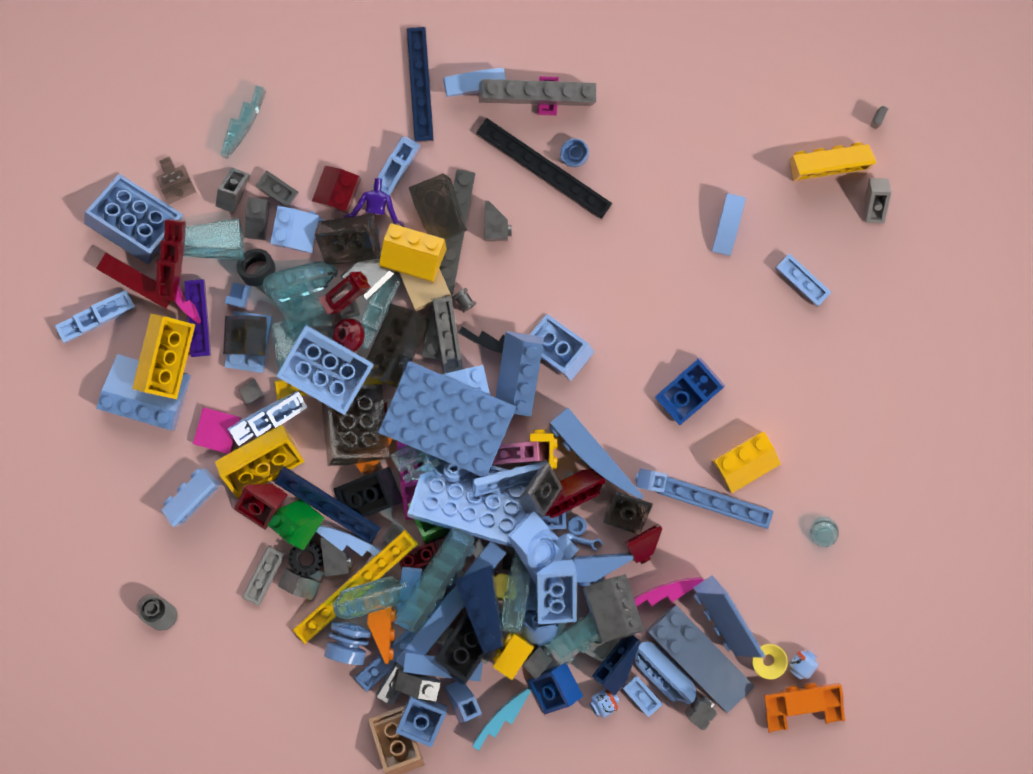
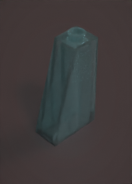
M239 218L186 227L183 256L245 260L243 228Z

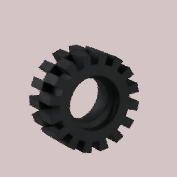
M312 541L307 544L304 550L294 546L288 555V564L297 575L311 576L318 572L323 565L322 549ZM303 551H309L313 555V562L309 566H304L299 561V555Z

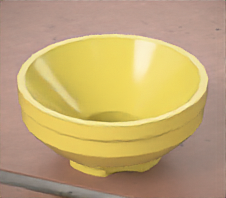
M774 644L760 646L765 655L770 654L773 656L774 661L771 665L766 666L763 663V658L752 657L755 672L765 679L780 677L788 665L786 653L782 648Z

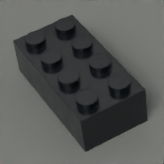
M467 610L431 661L432 664L462 685L468 682L486 655L482 650ZM500 612L503 629L509 618Z

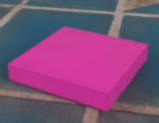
M203 407L193 444L227 454L231 453L234 440L228 428L239 422L241 417Z

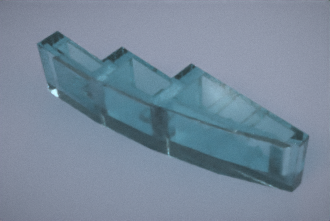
M256 85L251 103L243 102L239 119H230L220 154L223 158H229L250 130L266 93L264 87Z
M394 275L371 297L368 307L360 320L365 332L361 348L369 350L399 289L402 278Z
M513 551L512 567L509 572L507 591L505 592L502 630L521 633L531 575L516 551Z

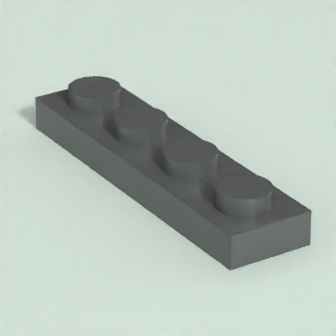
M448 295L431 299L442 371L446 374L462 370L452 297Z

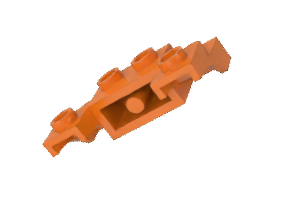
M816 682L806 683L805 687L797 688V685L787 686L786 690H781V692L763 695L769 733H772V731L788 730L786 715L795 716L823 711L826 724L845 721L843 690L840 683L820 686Z

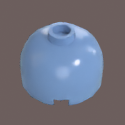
M528 611L523 614V618H520L522 635L534 645L542 646L549 643L557 635L559 623L538 625L537 611Z

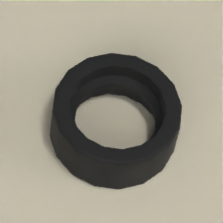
M252 249L245 252L239 258L236 266L243 282L250 286L266 284L272 279L276 270L271 255L263 249ZM257 261L266 262V266L260 272L255 274L246 273L247 268L252 263Z

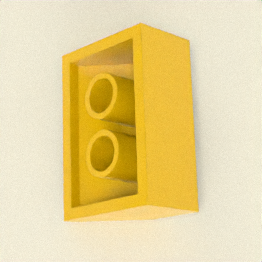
M390 223L383 240L379 266L434 282L447 250L445 239Z
M764 431L757 433L712 460L731 493L781 465L777 453Z

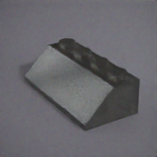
M391 304L367 357V360L374 364L368 377L397 388L408 362H412L430 319L414 310Z

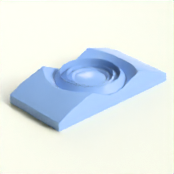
M530 511L507 536L536 586L537 573L553 561L566 560L564 553L554 544L549 527L534 511Z

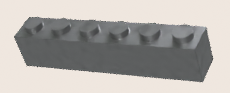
M482 79L479 82V103L592 106L596 103V83Z

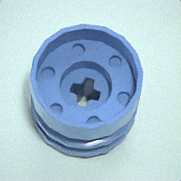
M332 622L331 629L337 632H330L329 636L335 639L336 642L327 643L324 656L346 664L363 665L366 651L359 648V645H368L369 641L362 637H370L371 631L353 623Z

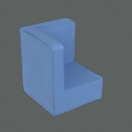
M233 283L230 296H226L225 304L247 309L252 287Z

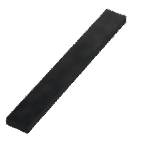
M486 118L476 132V135L601 220L613 204L490 119Z

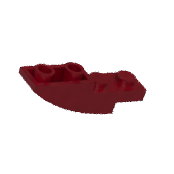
M472 535L469 538L465 551L477 548ZM448 536L413 548L399 561L401 570L403 566L418 568L441 560Z

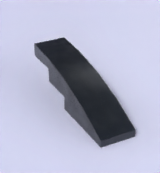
M463 326L458 334L480 346L498 353L503 352L505 335H502L498 341L483 330L479 336Z

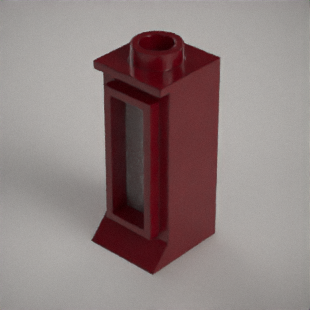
M361 271L350 272L346 278L328 293L318 298L327 315L340 313L370 288L367 277Z

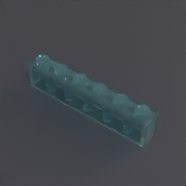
M456 527L452 528L397 610L395 624L413 633L416 632L418 627H423L427 614L433 612L436 601L438 599L441 600L444 596L446 586L453 583L457 570H462L466 557H470L474 552L473 536Z

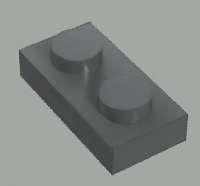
M267 170L256 185V187L287 208H289L299 193Z

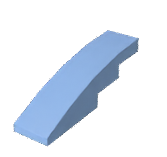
M125 290L92 305L89 309L73 315L72 318L55 325V328L63 344L119 317L135 308Z
M296 391L229 427L228 431L236 445L239 446L254 436L258 437L272 427L280 426L308 407L300 393Z
M320 525L316 531L341 551L347 546L361 556L367 551L374 556L382 551L354 534L333 527Z

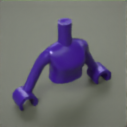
M375 178L374 190L365 192L352 212L343 218V223L346 224L347 217H351L353 225L356 222L355 216L366 201L365 212L385 215V207L387 206L393 224L399 223L402 227H405L404 223L397 219L390 195L381 191L382 179Z

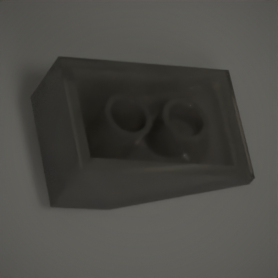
M442 173L409 187L414 206L427 234L448 239L467 231L450 177Z

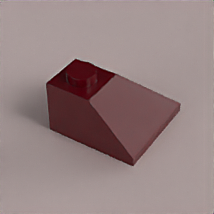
M273 484L246 485L234 510L266 530L268 523L276 511L282 507L288 494Z
M656 524L624 542L636 563L644 564L651 560L650 556L654 554L663 530L661 525Z

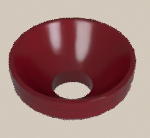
M345 318L337 323L333 331L334 341L353 352L357 351L363 344L365 332L358 320ZM342 329H345L346 336L341 340L339 333Z

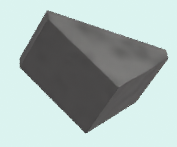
M285 568L278 587L292 595L314 600L321 582L307 576L297 575L294 571Z

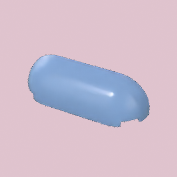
M652 642L641 643L636 653L637 661L635 663L637 667L671 701L676 702L677 700L686 703V705L693 703L696 697V689L690 677L658 645Z

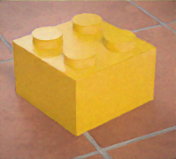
M515 630L512 634L508 632L504 638L505 645L501 650L498 648L492 656L493 668L513 680L534 648L533 643L527 641L523 635Z

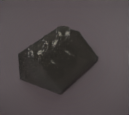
M374 214L318 222L314 235L325 265L380 259L379 229Z

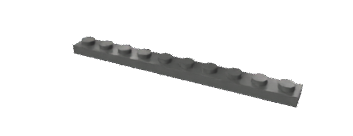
M458 169L456 170L444 234L447 250L439 267L451 297H453L475 179L474 172ZM431 305L422 357L441 360Z

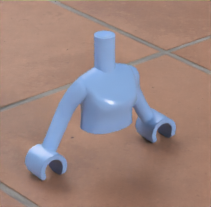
M550 529L554 544L564 553L566 560H570L580 549L572 541L592 546L594 550H597L594 547L595 541H599L603 545L600 539L589 540L570 533L558 537Z

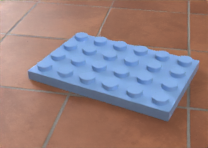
M427 454L407 517L448 529L452 528L478 538L513 547L507 536L528 514L524 512L518 500L530 482L475 497L472 491L473 480L481 476L470 472L460 480L450 482L443 476L444 466L448 462ZM492 465L487 476L499 471L504 472L508 470ZM455 468L450 469L453 472L457 471Z

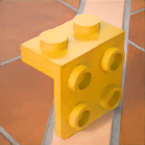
M534 429V433H530V441L549 442V464L552 469H557V456H553V449H557V437H554L553 433H546L545 429Z

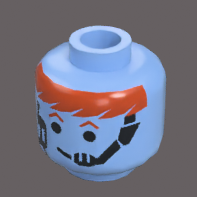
M809 650L806 652L798 651L789 663L791 673L801 680L803 678L809 679L818 668V663L815 660L817 656Z
M603 689L591 697V703L589 704L596 716L605 718L618 710L617 703L619 698L617 694L614 695L609 690Z

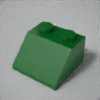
M300 499L279 508L268 523V526L289 544L304 550L325 517Z

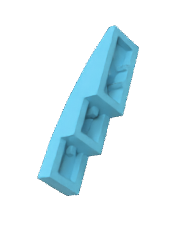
M525 687L495 712L474 740L473 748L480 750L488 734L496 737L505 721L510 724L514 722L531 692L530 687Z

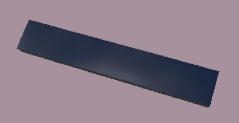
M426 27L407 28L415 142L434 141Z
M285 466L281 469L275 484L368 543H373L381 527Z

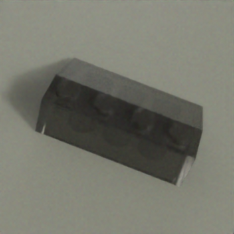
M362 385L345 415L322 402L328 466H347L388 459L390 457L388 437L378 433L385 418L382 385Z

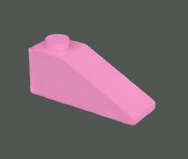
M535 441L500 445L492 465L549 461L548 443Z

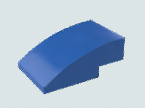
M699 357L662 389L655 398L673 419L681 425L721 391L725 385Z

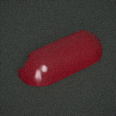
M588 468L559 481L563 488L545 516L555 518L600 494L599 490L602 485L605 484V478L594 469Z

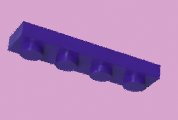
M205 280L184 281L186 301L190 300L196 306L201 319V323H196L187 315L188 323L195 324L190 344L191 357L211 356Z

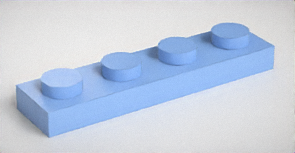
M546 460L534 462L523 467L518 466L508 471H499L493 475L478 477L473 480V494L476 497L528 483L547 462Z

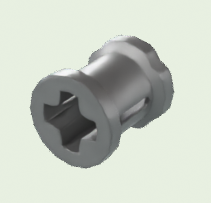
M467 288L462 289L453 296V299H456L462 307L461 311L463 313L477 304L467 293Z

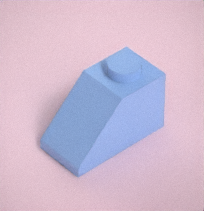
M640 468L635 478L636 487L664 493L667 474Z

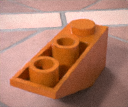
M368 604L367 624L385 664H389L394 656V649H391L390 646L391 641H394L395 629H392V621L396 620V610H393L392 605Z

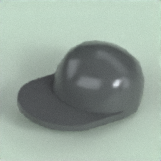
M147 594L137 604L136 611L139 618L155 630H167L177 620L176 608L159 595Z

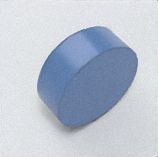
M574 516L569 519L567 527L571 534L581 535L586 531L587 524L582 517Z

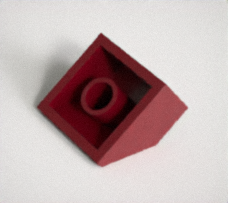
M325 166L312 202L348 214L361 181L360 176L343 169Z

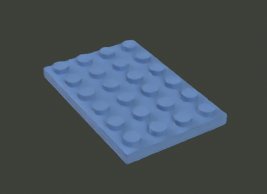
M409 361L378 433L485 477L489 473L516 406Z

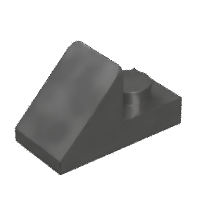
M324 308L314 309V329L332 340L334 314L327 315Z

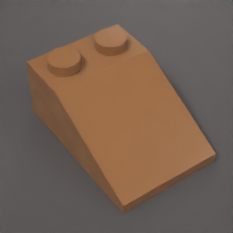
M405 706L368 719L385 774H403L425 765L418 742L396 733Z

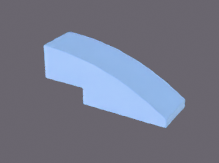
M504 68L480 70L444 77L446 97L479 94V82L482 79L506 80Z
M407 136L401 137L394 152L390 154L377 177L382 179L381 191L388 195H391L421 145Z
M729 193L725 195L712 252L731 256L746 197Z

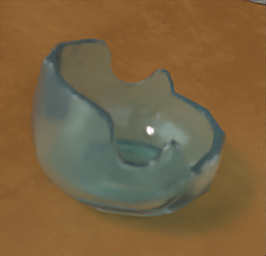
M826 516L816 518L810 528L812 542L819 547L825 548L834 545L839 537V528L836 521Z

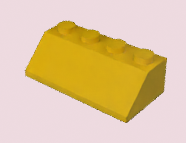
M862 142L853 143L851 147L846 148L843 145L833 146L832 150L826 151L825 148L814 149L813 153L798 151L790 158L793 181L869 170L876 164V159L869 144L863 145Z
M150 314L132 389L177 399L195 324Z
M283 424L215 461L220 477L237 499H239L246 485L266 484L277 478L284 466L291 470L305 462Z

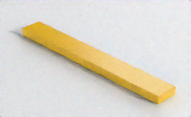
M404 530L292 631L306 644L416 547L418 543Z

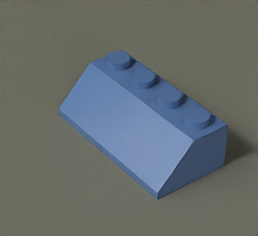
M506 331L495 398L516 406L514 414L531 417L544 337Z

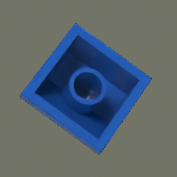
M566 662L543 671L537 679L532 677L527 680L544 715L570 707L583 697Z

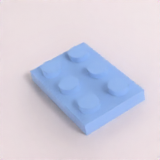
M233 311L225 361L226 368L264 373L272 316Z

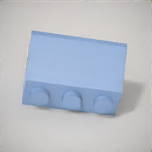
M206 468L195 470L190 476L192 479L187 484L184 482L177 489L178 493L174 497L170 496L163 503L165 507L162 509V512L173 527L182 525L222 485Z
M574 560L553 561L537 573L538 625L577 622V572Z

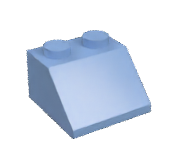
M278 206L270 244L275 247L312 253L320 216Z

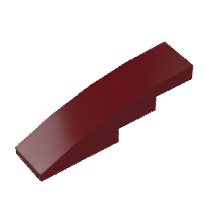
M165 220L160 260H157L156 299L175 301L183 262L186 221Z
M105 252L96 267L97 270L165 309L168 307L171 301L156 299L155 280Z

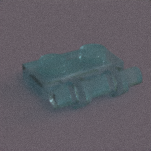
M409 445L390 455L400 473L408 470L409 473L403 476L406 483L419 479L420 475L427 471L430 473L436 466L440 465L437 458L430 461L428 457L432 455ZM421 461L424 463V465L417 469L413 468L414 465Z

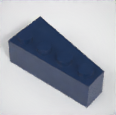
M489 565L455 579L484 654L504 646L494 566Z

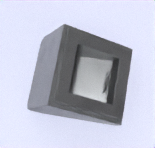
M255 379L239 388L247 405L252 404L265 395Z

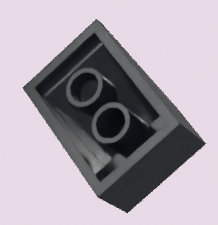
M390 466L333 488L338 501L364 517L403 503Z

